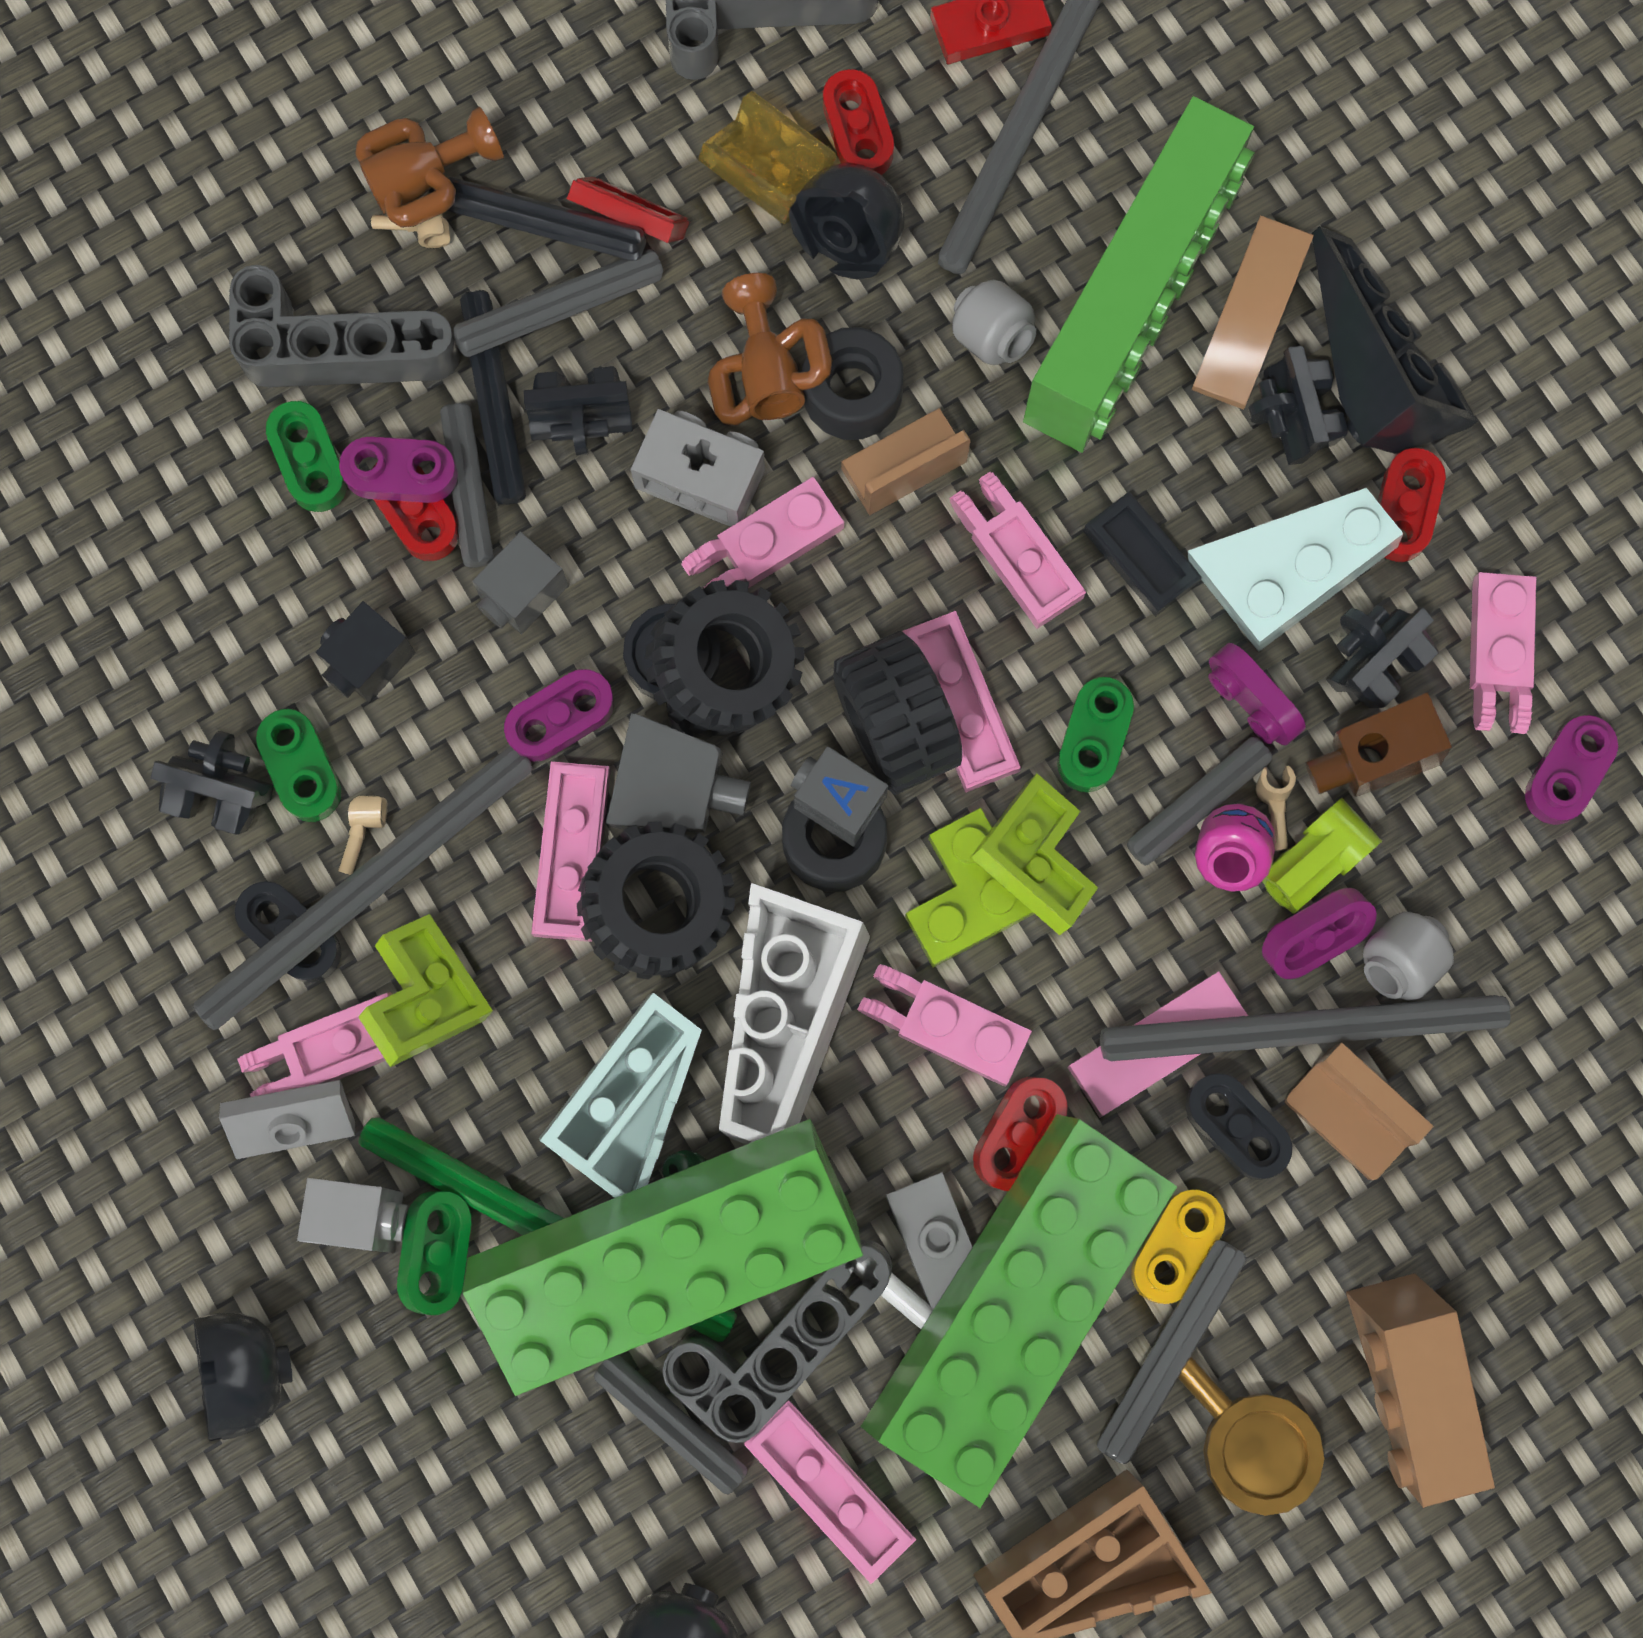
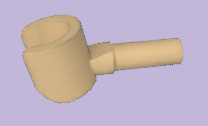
M442 214L417 226L404 228L391 222L387 215H373L371 218L373 229L417 231L418 242L422 247L441 248L450 243L449 223L443 218Z
M1286 766L1283 771L1282 784L1284 788H1274L1268 783L1266 767H1264L1256 783L1258 798L1268 804L1271 824L1275 831V851L1288 850L1285 801L1288 799L1296 782L1294 770L1290 766Z
M361 795L350 802L348 808V819L351 826L350 836L339 872L349 875L354 872L361 846L365 839L366 828L385 827L387 800L383 797Z

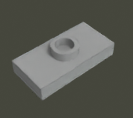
M340 1080L220 1103L219 1119L236 1159L355 1136V1119Z
M942 1172L886 1195L931 1309L936 1307L973 1248Z

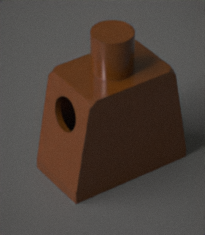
M1427 692L1342 728L1335 733L1332 743L1334 751L1309 760L1305 764L1318 794L1348 783L1354 797L1440 766L1452 746ZM1372 749L1378 753L1381 760L1374 763L1367 762L1360 756L1359 750Z

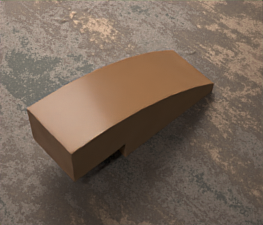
M1260 215L1191 390L1244 410L1314 235Z

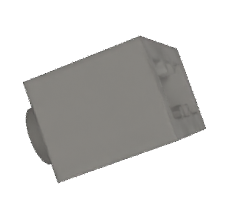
M658 409L631 467V474L635 489L732 527L744 519L765 472L764 451L758 449V444L754 440L743 434L728 432L727 435H723L706 428V424L701 419L690 413L676 411L673 415ZM703 459L710 460L711 465L703 464L699 471L692 470L691 464L699 466Z
M307 1178L297 1241L394 1253L396 1241H403L406 1214L410 1206L402 1204L403 1192L383 1187Z

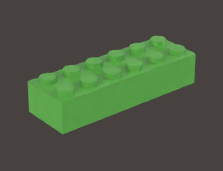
M1195 96L1191 98L1033 378L1023 423L1083 453L1092 436L1099 440L1103 438L1117 411L1115 407L1122 392L1128 393L1142 367L1143 362L1141 360L1148 346L1153 347L1168 320L1169 316L1167 313L1174 299L1179 301L1193 275L1194 269L1192 268L1200 253L1203 255L1206 253L1220 224L1218 221L1225 208H1231L1244 183L1245 178L1243 176L1255 154L1254 151L1247 148L1254 129L1253 125Z
M1059 1114L1055 1116L1044 1136L1038 1142L1019 1172V1176L1011 1189L1004 1196L860 1426L879 1443L979 1508L985 1502L1177 1188L1172 1182L1085 1122L1073 1117Z
M810 1118L468 1257L463 1295L514 1395L517 1396L862 1257L863 1251L857 1221Z

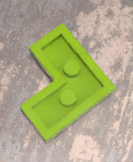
M1035 774L1025 783L970 858L1057 934L1061 935L1072 927L1098 887L1054 849L1081 811L1039 774Z
M981 808L929 835L928 839L951 879L954 888L905 914L907 922L933 968L1034 915L1028 907L970 858L992 829Z
M430 914L383 934L375 944L376 949L403 990L367 1006L358 1018L390 1067L484 1022L493 1012Z

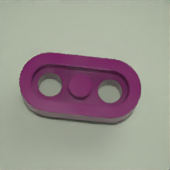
M362 437L354 440L344 449L339 462L340 473L348 488L357 496L365 499L437 502L447 497L453 491L458 479L457 466L450 451L442 444L431 440ZM367 457L378 459L376 466L372 470L362 471L359 469L363 459ZM423 461H433L435 463L433 471L425 475L418 474L416 469Z
M1227 643L1209 658L1212 672L1208 675L1211 684L1222 697L1229 701L1235 699L1250 715L1247 721L1251 729L1261 740L1268 744L1276 741L1286 746L1306 729L1304 719L1295 705L1240 647L1233 643Z
M581 669L568 673L510 710L504 723V733L508 744L519 755L528 757L530 761H542L552 757L600 728L609 720L614 710V696L611 687L601 674L592 670ZM591 695L596 699L595 706L591 710L583 712L575 708L579 697ZM531 726H544L546 728L544 738L537 742L527 740L526 732Z
M1591 715L1579 716L1569 721L1557 732L1525 789L1527 807L1537 819L1547 824L1559 825L1569 822L1585 810L1618 752L1616 733L1606 721ZM1582 735L1591 736L1596 741V752L1587 751L1581 743ZM1554 783H1561L1567 787L1569 791L1568 800H1560L1555 796L1553 792Z
M1343 888L1331 892L1309 907L1274 925L1263 943L1262 956L1281 978L1296 979L1302 977L1363 941L1375 925L1376 909L1354 888Z

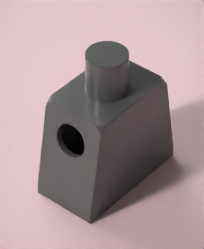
M631 713L606 823L617 829H627L634 825H637V828L640 829L644 828L648 822L662 821V828L670 829L674 823L687 826L686 832L705 833L711 809L744 816L751 781L719 775L723 756L720 748L641 715Z

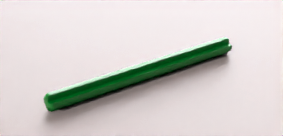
M380 1117L371 1118L360 1134L358 1143L364 1149L441 1191L457 1194L468 1206L521 1235L564 1219ZM730 1309L689 1327L716 1342H723L728 1337L737 1315Z

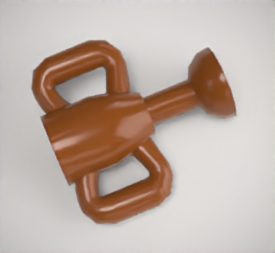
M480 106L471 112L467 120L466 132L436 146H433L431 142H426L424 131L419 123L408 118H401L365 133L357 141L355 152L361 170L383 214H387L391 222L402 228L417 226L445 213L454 204L456 189L453 183L444 175V167L476 152L484 159L492 161L504 159L496 134ZM409 139V142H408V143L399 144V143H401V142H403V141ZM431 188H434L436 190L426 196L421 197Z
M766 273L741 275L728 282L722 290L725 304L736 313L744 315L749 334L743 353L727 356L717 361L709 372L708 386L714 412L725 425H739L752 416L760 420H775L790 416L804 405L805 396L803 390H808L822 384L831 372L832 358L825 330L817 320L802 318L778 335L771 332L766 309L770 307L777 295V284L773 276ZM802 337L810 364V370L807 372H798L797 364L790 352V349ZM732 372H742V382L746 396L738 406L735 403L730 381Z

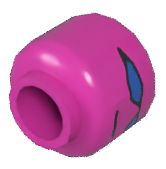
M1230 804L1213 810L1203 821L1195 850L1198 870L1204 879L1213 886L1230 892L1246 891L1259 885L1269 874L1276 846L1274 827L1266 815L1256 808L1247 805Z

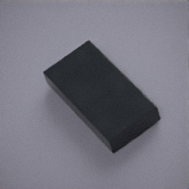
M1130 492L1126 493L1084 527L1083 532L1155 617L1198 585L1202 579V576Z

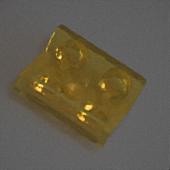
M751 91L743 97L736 119L703 143L698 160L782 224H786L790 220V207L796 201L798 192L820 170L833 166L836 154L758 94Z

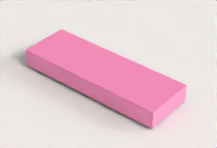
M954 611L903 630L902 632L910 637L925 655L953 713L962 743V762L960 766L956 767V771L965 793L1018 773L1021 767L957 612Z
M551 761L531 932L534 937L592 942L591 938L585 940L581 928L584 926L583 917L577 916V903L581 898V892L578 889L581 879L588 870L587 867L603 846L611 772L609 766Z
M1218 971L1134 1025L1248 1015ZM1099 1046L1069 1065L1068 1069L1101 1118L1200 1054L1109 1061L1103 1058Z
M790 1400L774 1414L754 1437L744 1443L750 1452L870 1584L916 1541L913 1534Z

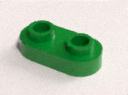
M289 401L276 407L267 419L266 436L289 492L298 505L308 511L324 512L336 507L346 494L347 484L340 473V460L321 416L313 406L302 401ZM300 429L308 431L307 437L303 441L297 443L290 441L291 435L295 431ZM320 478L328 480V485L324 490L320 492L310 491L311 484L315 480Z
M1099 677L1090 680L1081 688L1075 700L1058 755L1057 767L1062 780L1076 791H1097L1108 784L1116 771L1133 715L1134 701L1129 689L1122 682L1114 678ZM1099 697L1110 698L1115 704V711L1108 714L1100 712L1095 706V700ZM1085 750L1092 751L1098 756L1099 764L1096 767L1087 768L1080 763L1078 754Z
M281 709L269 714L264 718L257 730L256 742L282 805L294 817L302 821L317 822L329 817L340 803L341 785L316 727L304 714L296 710ZM284 729H293L295 735L292 742L285 746L277 745L276 739L278 734ZM307 780L316 781L317 789L312 796L307 798L299 797L298 790L303 782Z
M444 1191L423 1193L411 1203L407 1211L397 1277V1292L401 1302L412 1312L425 1315H440L452 1309L461 1296L471 1231V1213L466 1202L455 1193ZM435 1211L439 1217V1224L437 1229L431 1232L427 1221L429 1215ZM427 1272L430 1276L431 1284L429 1289L423 1294L419 1288V1280Z

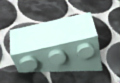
M1364 488L1188 550V561L1202 576L1201 580L1259 652L1399 546L1403 532L1369 490Z
M649 994L541 1134L539 1140L614 1198L648 1185L702 1030L656 994Z

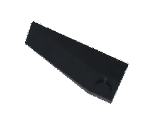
M1319 226L1311 233L1314 235L1312 241L1339 400L1350 419L1347 422V427L1353 438L1366 448L1372 447L1397 454L1406 449L1414 448L1471 428L1478 421L1455 380L1443 363H1438L1432 368L1416 347L1414 342L1422 336L1412 321L1406 322L1396 310L1384 303L1390 297V291L1353 240Z

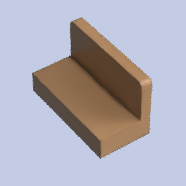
M938 408L841 461V469L870 516L967 463L971 440L965 430L955 434L944 414Z
M1343 1043L1329 1048L1285 1097V1103L1368 1180L1378 1179L1406 1147L1419 1144L1434 1127Z

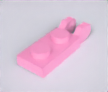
M988 472L978 479L980 481L979 484L982 493L999 515L987 522L972 499L962 491L949 498L950 503L965 528L972 534L971 539L1033 625L1038 629L1084 599L1086 592L1021 501L1016 503L993 472Z
M812 477L717 535L718 539L709 541L699 549L694 550V552L685 557L681 565L689 576H693L705 571L723 558L728 557L735 569L726 571L719 577L711 580L707 585L714 581L724 580L726 587H728L736 580L749 582L748 588L841 532L844 529V521L818 482Z
M1479 572L1473 578L1469 689H1474L1473 723L1475 730L1490 731L1496 717V691L1510 692L1509 726L1510 731H1512L1511 733L1527 734V731H1529L1532 720L1531 689L1534 688L1536 577Z
M878 965L873 976L885 987L895 991L898 990L915 998L907 1017L889 1008L888 1005L879 1000L867 999L865 997L862 999L857 1010L899 1031V1037L1005 1087L1007 1086L1029 1039L1031 1030L925 980L921 984L902 972L885 965Z
M385 993L277 1036L278 1041L238 1058L242 1073L262 1070L284 1058L291 1073V1076L258 1087L250 1093V1096L254 1097L336 1081L386 1061L358 1017L367 1006L393 993Z

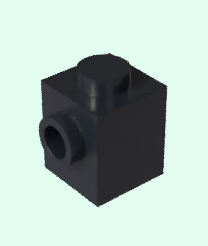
M364 601L359 604L346 620L339 618L326 629L320 640L321 646L316 651V654L327 667L322 674L323 678L346 698H349L355 691L368 703L380 693L416 653L407 638Z

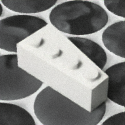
M751 883L748 902L750 911L747 933H744L741 957L743 965L739 994H736L732 1049L729 1050L719 1124L721 1132L729 1138L744 1144H749L800 1123L870 939V935L862 921Z

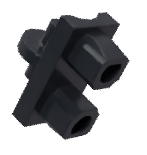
M1299 346L1287 348L1283 352L1284 357L1282 360L1263 371L1265 380L1258 383L1262 399L1254 402L1248 408L1252 423H1268L1272 438L1281 437L1288 465L1303 464L1317 451L1337 444L1348 433L1343 412H1340L1338 409L1321 410L1317 396H1323L1332 388L1333 375L1329 361L1326 359L1306 358L1304 347Z
M614 366L593 368L591 372L587 373L588 384L567 386L565 375L559 374L557 371L537 373L534 378L533 389L524 390V405L528 415L532 441L552 439V442L573 440L576 456L588 455V438L609 437V434L633 432L627 382L620 381L617 369Z
M1376 605L1367 615L1358 609H1349L1340 618L1341 626L1347 635L1337 644L1338 649L1348 657L1326 678V681L1336 692H1352L1369 708L1386 707L1400 693L1401 689L1386 668L1397 659L1407 672H1417L1424 668L1439 653L1432 639L1425 631L1434 621L1433 618L1423 607L1417 608L1412 614L1401 609H1395L1390 615L1380 605Z
M220 730L215 733L209 744L193 740L189 746L188 756L202 760L204 763L175 755L171 757L168 763L159 760L155 761L150 779L162 782L159 799L160 812L179 818L189 819L195 817L201 794L217 799L211 826L215 829L237 835L248 831L256 814L257 806L270 802L274 785L228 771V769L245 773L250 764V757L235 753L234 735Z

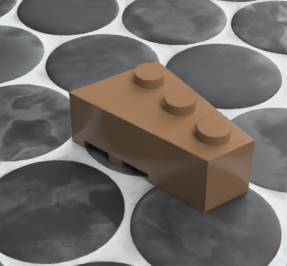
M1415 1273L1347 1291V1298L1376 1392L1375 1404L1384 1428L1388 1432L1393 1450L1388 1451L1387 1455L1390 1470L1399 1488L1406 1487L1423 1508L1495 1488L1457 1311Z
M1127 1469L973 1574L984 1595L1012 1638H1058L1096 1627V1622L1130 1612L1138 1615L1154 1610V1605L1189 1595L1194 1599L1211 1594L1208 1586L1145 1487Z

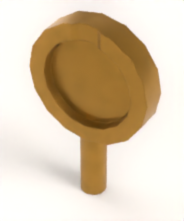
M1190 1357L1178 1379L1214 1417L1207 1430L1203 1453L1207 1474L1219 1494L1241 1510L1264 1516L1287 1513L1305 1502L1320 1481L1324 1463L1321 1436L1308 1414L1289 1400L1266 1394L1239 1397L1232 1402L1197 1362Z

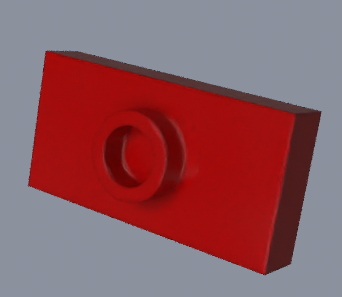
M955 0L931 7L930 18L947 65L1049 36L1052 27L1043 0Z
M593 176L573 180L567 196L568 200L605 215L610 220L640 227L644 233L666 243L683 240L690 222L683 215Z

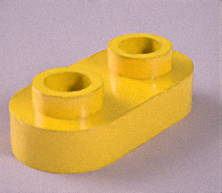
M1187 1190L1169 1199L1138 1251L1131 1268L1133 1284L1139 1294L1145 1299L1158 1304H1170L1181 1300L1213 1243L1219 1240L1223 1234L1225 1215L1222 1206L1216 1198L1201 1190ZM1192 1208L1200 1210L1205 1217V1225L1199 1232L1191 1231L1185 1224V1215ZM1161 1261L1171 1263L1175 1269L1174 1280L1168 1285L1159 1283L1155 1278V1267Z

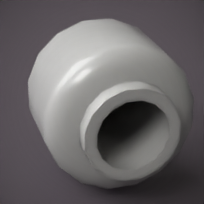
M993 279L982 282L977 286H970L958 296L954 304L953 334L959 343L982 362L990 365H999L1005 362L1012 363L1020 359L1029 350L1036 336L1035 312L1030 303L1009 286Z
M1402 912L1392 916L1368 940L1363 948L1364 973L1367 980L1380 994L1391 999L1415 1000L1423 997L1448 973L1454 963L1453 948L1450 944L1446 928L1433 917L1422 916L1412 912Z

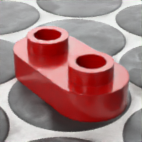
M847 69L835 73L828 79L823 89V111L841 164L849 162L864 165L882 175L889 169L893 161L894 138L877 86L870 76L859 70ZM846 101H854L859 107L854 110H846L841 105ZM869 149L875 153V156L870 159H863L857 153L860 150Z
M1422 448L1406 449L1395 456L1385 471L1378 503L1395 524L1405 531L1408 538L1406 542H1400L1395 550L1384 557L1388 560L1395 562L1410 561L1419 556L1432 539L1445 485L1446 473L1440 459L1428 450ZM1412 476L1416 478L1420 484V489L1413 490L1408 488L1403 482V477Z
M418 465L416 472L425 475L420 465ZM373 499L405 548L417 559L437 561L448 556L456 547L459 539L457 522L443 499L431 503ZM429 527L440 529V534L435 540L424 541L421 539L425 529Z
M1025 1077L1013 1083L1007 1090L979 1139L973 1154L975 1171L985 1184L999 1190L1009 1191L1057 1114L1067 1116V1100L1064 1092L1056 1083L1046 1078ZM1035 1096L1039 1101V1111L1034 1117L1029 1118L1024 1112V1103L1028 1097ZM1006 1148L1010 1154V1162L1007 1167L999 1170L994 1164V1156L999 1149Z

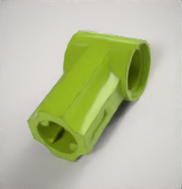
M1343 798L1339 799L1303 832L1304 838L1272 863L1269 874L1262 881L1273 899L1292 914L1301 909L1338 874L1344 876L1382 842L1377 834Z

